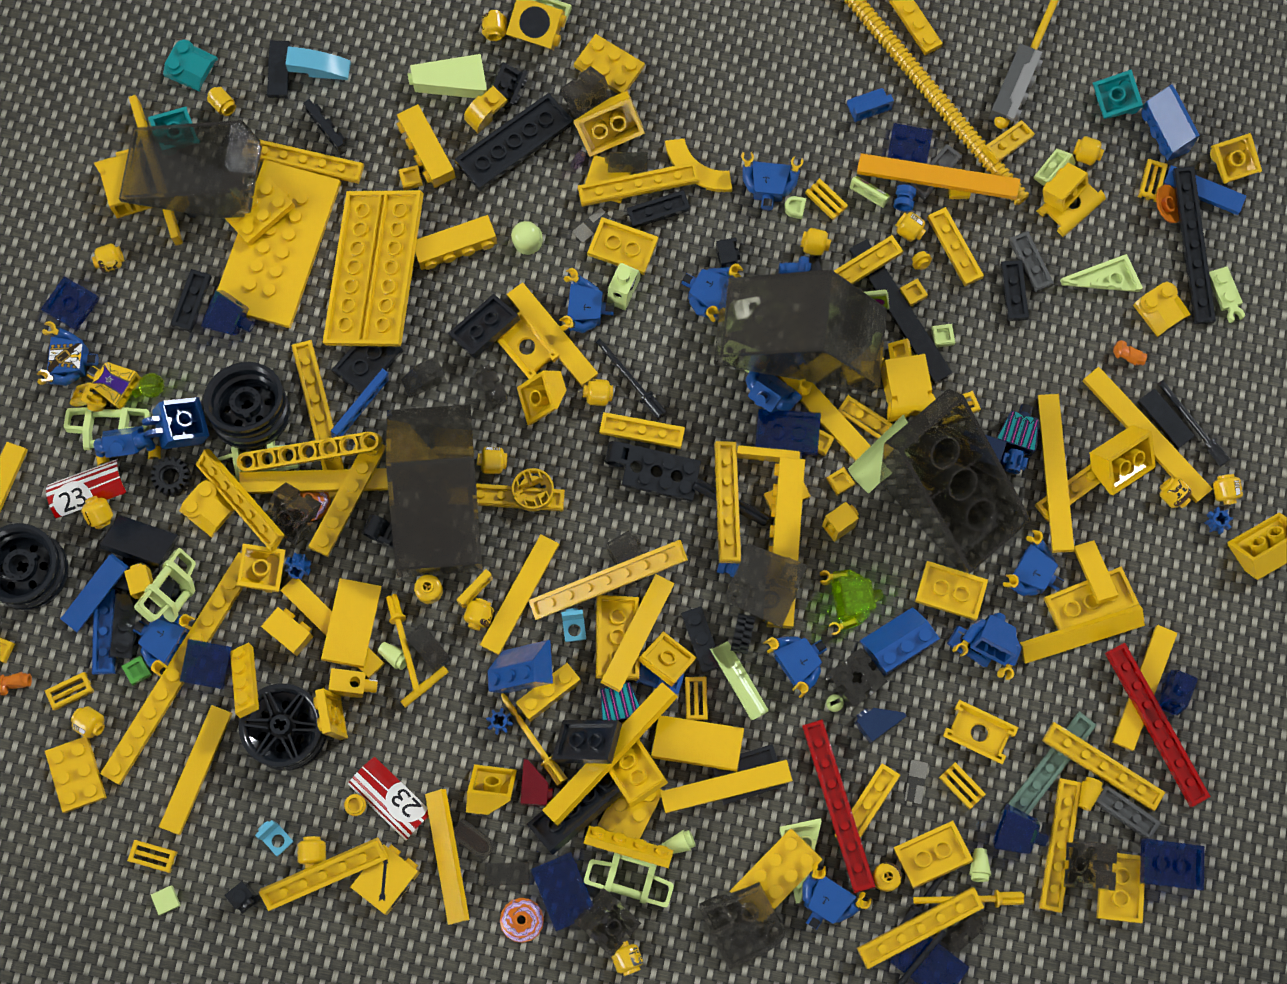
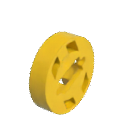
M536 468L520 472L512 483V494L516 504L527 511H539L546 508L554 496V485L550 476ZM532 473L538 474L539 477H538V476H532L531 474H532ZM522 477H524V479L522 480L521 484L519 485V482H518V481H519ZM537 484L546 486L543 492L529 498L520 496L524 493L523 490ZM547 495L548 499L544 503H542V500ZM527 503L535 504V506H528Z

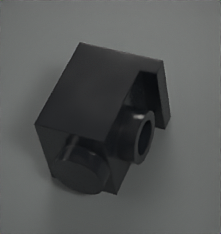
M736 237L716 241V253L720 268L731 267L740 260L739 249L736 248Z
M241 881L224 895L233 908L240 910L242 914L260 900L245 881Z

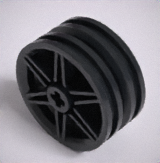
M240 362L225 367L209 381L204 392V409L216 434L223 442L234 448L256 449L266 446L276 440L289 423L291 407L281 381L272 369L263 364Z
M15 523L0 528V566L3 565L4 570L0 572V602L17 610H34L47 605L60 594L67 581L69 564L63 547L54 538L33 525ZM34 546H38L36 552H34ZM12 547H17V550L10 552ZM48 565V568L46 570H41L43 567ZM33 581L37 583L35 589H33ZM15 585L13 590L9 589V587Z
M273 684L257 691L259 710L239 718V735L246 751L265 766L280 771L299 769L312 762L323 749L327 739V735L322 734V731L318 728L317 719L320 717L319 711L314 706L313 697L302 688L291 684ZM287 701L289 706L284 710L282 703ZM269 711L270 717L263 719L262 712ZM304 713L307 715V719L301 722L299 718ZM281 721L286 724L284 725V730L277 728L280 726L279 723ZM266 733L265 739L263 741L260 740L259 735ZM300 735H303L305 738L302 743L297 742ZM284 745L285 750L281 753L277 752V747Z

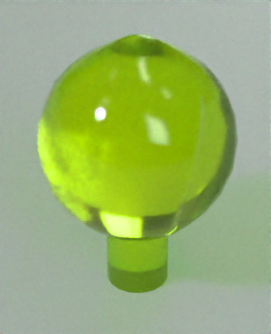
M155 373L145 374L141 377L138 388L132 391V394L135 398L142 395L148 398L158 397L164 390V380Z

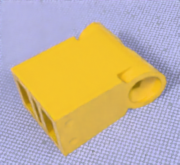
M142 148L126 152L117 157L94 162L101 174L109 207L116 218L156 207L145 173L146 160Z
M925 354L888 359L882 363L880 373L888 403V422L897 421L902 415L907 418L910 415L925 417L940 413L937 400L932 394Z

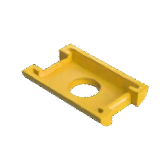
M1089 184L1078 196L1081 202L1078 208L1071 209L1068 207L1062 212L1045 203L1036 212L1042 217L1048 214L1060 226L1057 232L1064 237L1097 208L1106 197L1102 190L1097 192Z
M521 310L517 313L521 320L496 341L530 379L537 375L536 372L550 360L555 362L560 354ZM526 339L532 340L535 344L534 351L528 355L521 353L519 349L520 343Z
M959 700L954 710L958 711L951 729H945L943 737L1003 765L1006 755L1002 754L1009 736L1015 737L1019 727ZM975 725H982L987 729L988 735L984 741L978 742L972 738L971 729Z

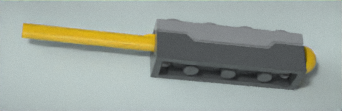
M1050 0L1031 46L1028 47L1020 43L988 118L993 120L995 126L999 129L1011 127L1013 120L1017 122L1022 110L1018 108L1020 104H1025L1029 95L1026 93L1027 87L1032 88L1036 79L1032 75L1034 71H1039L1043 60H1040L1042 52L1038 50V47L1059 0Z

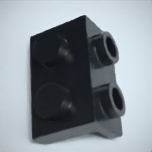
M502 62L491 87L494 86L507 99V103L503 108L508 109L512 105L515 106L520 98L518 93L520 88L522 89L527 82L526 74L528 71L523 69L520 72Z

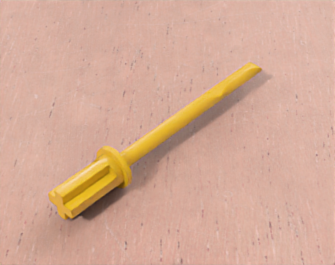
M397 594L386 597L391 615L389 622L396 624L413 691L420 693L402 622L406 620V616L402 613Z
M502 693V701L511 714L515 716L517 723L543 759L540 766L546 769L557 786L563 784L568 778L559 765L552 760L553 755L548 757L524 720L517 714V710L509 698Z
M995 890L994 895L979 896L981 902H994L996 908H999L1000 905H1024V893L999 892ZM954 896L913 897L914 904L943 903Z

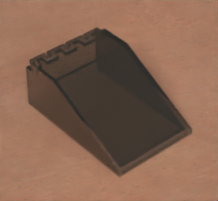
M242 120L133 128L119 200L125 203L212 218L244 217L245 213H251L252 197L254 196L256 185L255 179L257 178L259 168L258 161L262 151V146L257 145L260 144V140Z

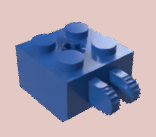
M199 397L159 402L152 410L153 417H147L142 420L143 426L156 425V429L146 431L145 436L146 438L159 437L162 449L201 445L209 437Z

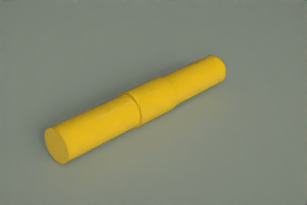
M442 666L419 685L420 693L412 691L400 702L406 708L449 673L448 670Z

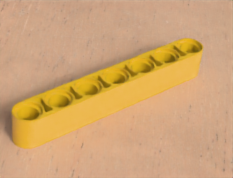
M363 432L244 452L238 456L237 466L242 471L255 472L375 452L382 447L383 439L377 433ZM370 436H374L376 439L373 447H369L367 444ZM353 439L355 447L349 451L347 449V442ZM329 443H333L335 447L332 454H328L326 450ZM312 446L314 454L309 458L306 455V450ZM288 450L293 452V458L290 461L286 459V452ZM271 453L273 456V461L270 464H267L265 461V457L267 454ZM251 457L252 465L249 468H247L245 465L246 458Z

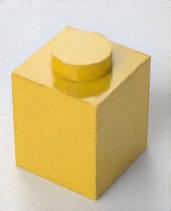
M135 564L130 566L129 570L124 571L130 595L135 599L141 598L147 586L153 583L150 568L143 564Z

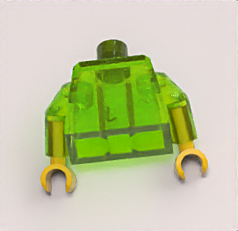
M851 569L834 571L832 574L827 570L820 572V576H828L827 580L820 581L822 585H828L831 582L838 621L842 620V623H830L829 627L833 625L839 627L837 632L831 633L832 635H838L842 629L848 630L861 625L870 616V611L876 609V602L883 599L881 589H873L870 579L863 578L862 575Z

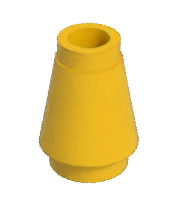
M1086 777L1085 781H1082L1079 808L1091 811L1103 791V783L1091 777Z

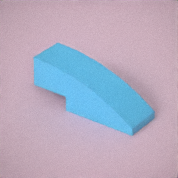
M288 47L286 58L288 72L308 73L309 77L349 79L350 60L316 50Z

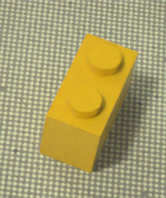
M1068 162L1057 171L1056 176L1050 182L1044 185V202L1064 212L1088 187V173Z
M845 502L825 516L822 527L835 542L855 528L859 519L858 511L853 505L849 506Z
M277 607L261 627L294 655L298 656L313 638L310 633L311 628L303 621L300 624L294 620L295 615L287 608L283 611Z

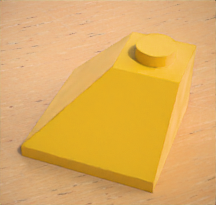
M543 370L517 387L527 425H532L558 409L566 392L561 371Z
M474 764L467 791L466 812L489 815L511 801L517 770Z

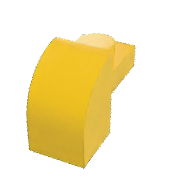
M492 86L481 97L478 96L473 100L465 111L464 120L479 133L492 122L493 115L507 103V99Z

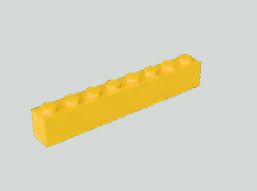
M780 457L779 463L774 465V476L778 477L777 484H773L772 496L776 497V505L772 504L771 517L775 518L774 525H770L769 537L773 538V545L768 547V558H771V567L767 566L766 579H770V586L765 588V600H768V608H764L763 621H767V627L792 629L794 626L805 459Z

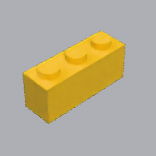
M568 663L552 674L553 684L535 687L516 701L517 706L529 722H532L581 684V679Z

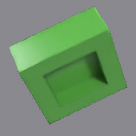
M141 655L122 666L133 686L152 676L149 667Z

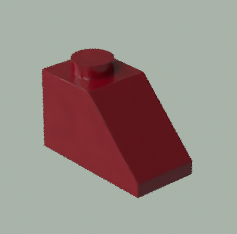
M524 759L520 804L524 806L546 807L548 802L552 800L553 789L549 788L548 782L530 761Z

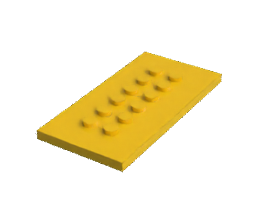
M264 160L254 189L270 177L295 204V207L250 246L237 234L212 306L217 308V303H221L226 307L227 312H243L247 314L246 317L291 329L339 192L341 181Z
M421 190L346 191L323 336V344L326 346L401 347L424 196Z

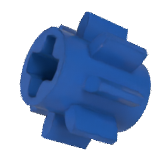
M1009 449L1008 453L1004 452L1001 465H1005L1004 470L1006 472L1019 474L1020 470H1025L1028 458H1024V452L1021 450Z
M1217 507L1214 509V513L1210 511L1206 514L1209 520L1205 524L1210 527L1209 532L1218 531V534L1221 535L1224 529L1229 530L1231 528L1228 523L1233 520V517H1229L1228 510L1220 511V508Z
M294 553L293 558L287 557L284 571L288 572L290 578L302 580L304 574L309 575L311 561H308L305 554Z
M503 708L497 713L492 710V717L486 718L488 722H491L488 729L492 730L494 728L497 736L500 731H504L507 734L506 728L513 726V723L508 721L512 716L511 713L505 715ZM496 718L504 719V725L496 724Z

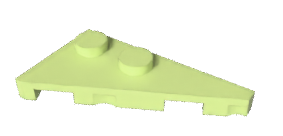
M1127 254L1063 277L1060 280L1063 286L1140 292L1143 289Z
M819 818L779 827L781 837L792 828L815 851L822 820ZM807 876L793 890L796 904L802 902V884Z

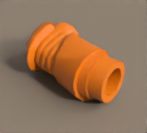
M1123 340L1117 341L1113 348L1116 358L1122 357L1135 366L1136 364L1144 365L1147 360L1146 353L1127 346V343Z
M19 672L9 676L1 675L0 695H7L8 689L30 687L32 684L31 674Z

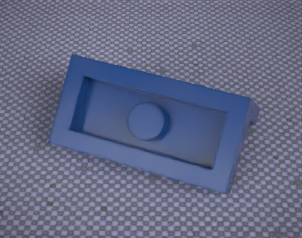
M880 88L848 99L847 106L854 122L891 110L894 100L891 94L886 96L884 89Z

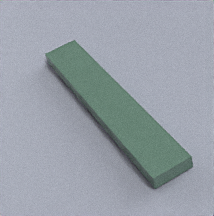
M1079 711L1066 727V730L1085 741L1096 727V724ZM1051 747L1001 813L1019 827L1071 759Z

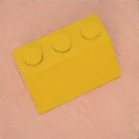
M1131 425L1089 453L1092 472L1111 495H1115L1156 467L1152 431Z
M1280 512L1227 542L1244 571L1257 580L1287 563V517Z

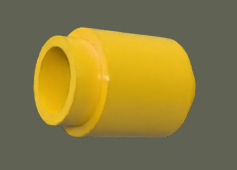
M214 87L208 92L207 101L220 115L227 117L236 110L235 101L222 87Z

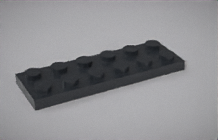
M547 93L455 158V164L475 187L481 191L574 124V120L551 94Z
M608 772L559 825H556L541 811L527 823V826L549 852L554 855L623 794Z

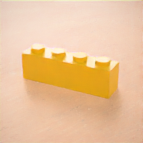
M417 104L397 114L399 122L396 125L401 134L405 133L407 137L405 142L409 150H414L416 154L414 159L417 165L423 166L425 171L422 173L427 183L431 182L433 187L436 188L456 178L451 163L419 105Z
M486 215L417 239L415 255L421 270H430L435 268L437 264L443 262L450 263L460 256H470L475 251L490 249L497 244V238L489 216Z

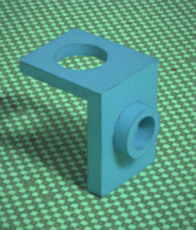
M570 608L566 612H561L565 642L586 640L583 610ZM575 624L581 628L578 636H571L568 629L571 625Z
M273 820L262 824L258 829L259 832L255 835L258 839L263 840L276 856H279L294 842L281 826ZM275 835H282L285 841L281 847L273 846L272 839Z

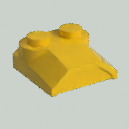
M1251 133L1211 146L1210 157L1216 163L1224 184L1262 172Z
M1169 282L1160 284L1133 304L1134 308L1157 337L1191 315L1177 295L1176 286Z
M206 479L199 483L184 500L179 511L213 538L217 530L235 510L219 493L214 484Z
M243 544L236 586L263 590L267 593H279L285 550L276 549L270 551L267 547Z

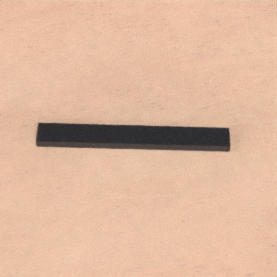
M1194 167L1174 168L1172 172L1194 325L1215 323L1216 317Z
M866 239L851 247L849 252L855 258L872 248V246ZM885 266L866 276L874 291L887 290L889 296V309L887 311L904 338L910 341V347L914 354L926 355L929 376L933 384L951 376L953 372Z

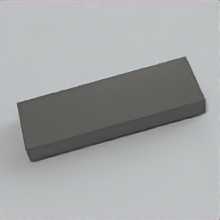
M946 144L930 164L954 168L962 159V155ZM914 183L910 185L916 188V195L924 201L936 188Z
M1029 231L1011 237L1009 239L1011 247L1017 259L1022 260L1023 271L1034 293L1053 286L1054 282Z
M1105 784L1095 804L1149 841L1161 822Z

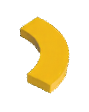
M685 138L665 141L666 151L673 166L692 162L696 163L700 182L696 183L697 185L710 191L732 192L730 171L714 170L699 163L689 152Z

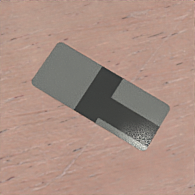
M600 208L574 229L573 233L581 242H584L596 232L601 217L609 220L611 218Z
M911 760L905 801L922 803L928 763Z

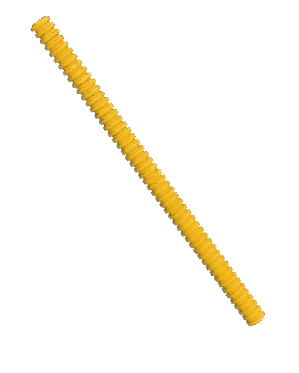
M844 0L848 7L852 8L853 13L860 17L859 20L863 22L864 26H867L868 31L875 35V39L878 40L879 44H882L886 52L890 53V57L894 58V62H898L897 65L901 67L902 71H905V75L909 76L910 80H913L912 83L917 85L916 88L918 90L921 89V94H924L928 102L932 103V107L936 108V112H940L939 115L944 117L943 120L948 122L947 125L952 126V131L959 135V139L963 140V144H967V149H971L970 152L975 154L974 157L979 159L978 162L983 163V168H987L986 171L993 175L1013 178V174L1009 173L1010 170L1005 168V164H1001L1002 161L995 165L982 151L984 146H986L985 140H981L982 137L978 136V132L974 131V127L970 126L969 122H966L967 119L962 117L963 114L961 112L958 113V108H954L955 105L950 103L951 100L947 99V95L943 94V90H939V86L935 85L936 82L931 80V76H927V71H924L922 66L920 67V63L916 62L915 57L912 58L913 55L908 53L909 50L905 48V45L901 44L900 39H897L896 35H893V31L889 30V26H885L886 23L882 21L881 17H878V13L874 12L873 8H870L871 5L867 3V0ZM1021 183L1017 200H1014L1015 206L1020 205L1029 197V193L1025 192V188L1021 187Z

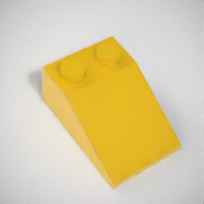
M628 90L607 99L574 120V124L589 157L645 134L642 122Z

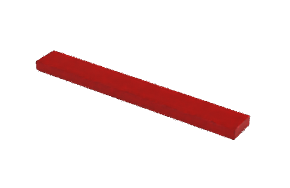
M1122 643L1105 653L1189 807H1193L1210 798L1211 796L1126 643Z
M823 719L802 725L854 894L876 888Z

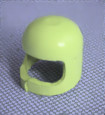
M519 222L512 229V242L518 252L530 255L537 252L542 246V232L532 222Z

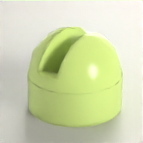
M837 694L829 696L826 701L827 708L832 712L840 711L844 705L843 698ZM837 699L841 701L833 706L830 704Z

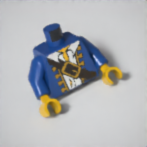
M51 321L44 323L50 326L51 331L43 329L42 333L47 336L54 334V337H51L47 370L43 369L37 373V375L44 376L45 379H38V384L44 385L48 381L50 384L67 386L77 381L80 377L86 376L87 366H98V354H88L89 349L83 343V340L67 330L59 327L56 329L55 324Z

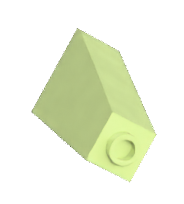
M481 54L410 65L411 73H408L409 85L414 86L415 92L467 98L481 97L487 92Z

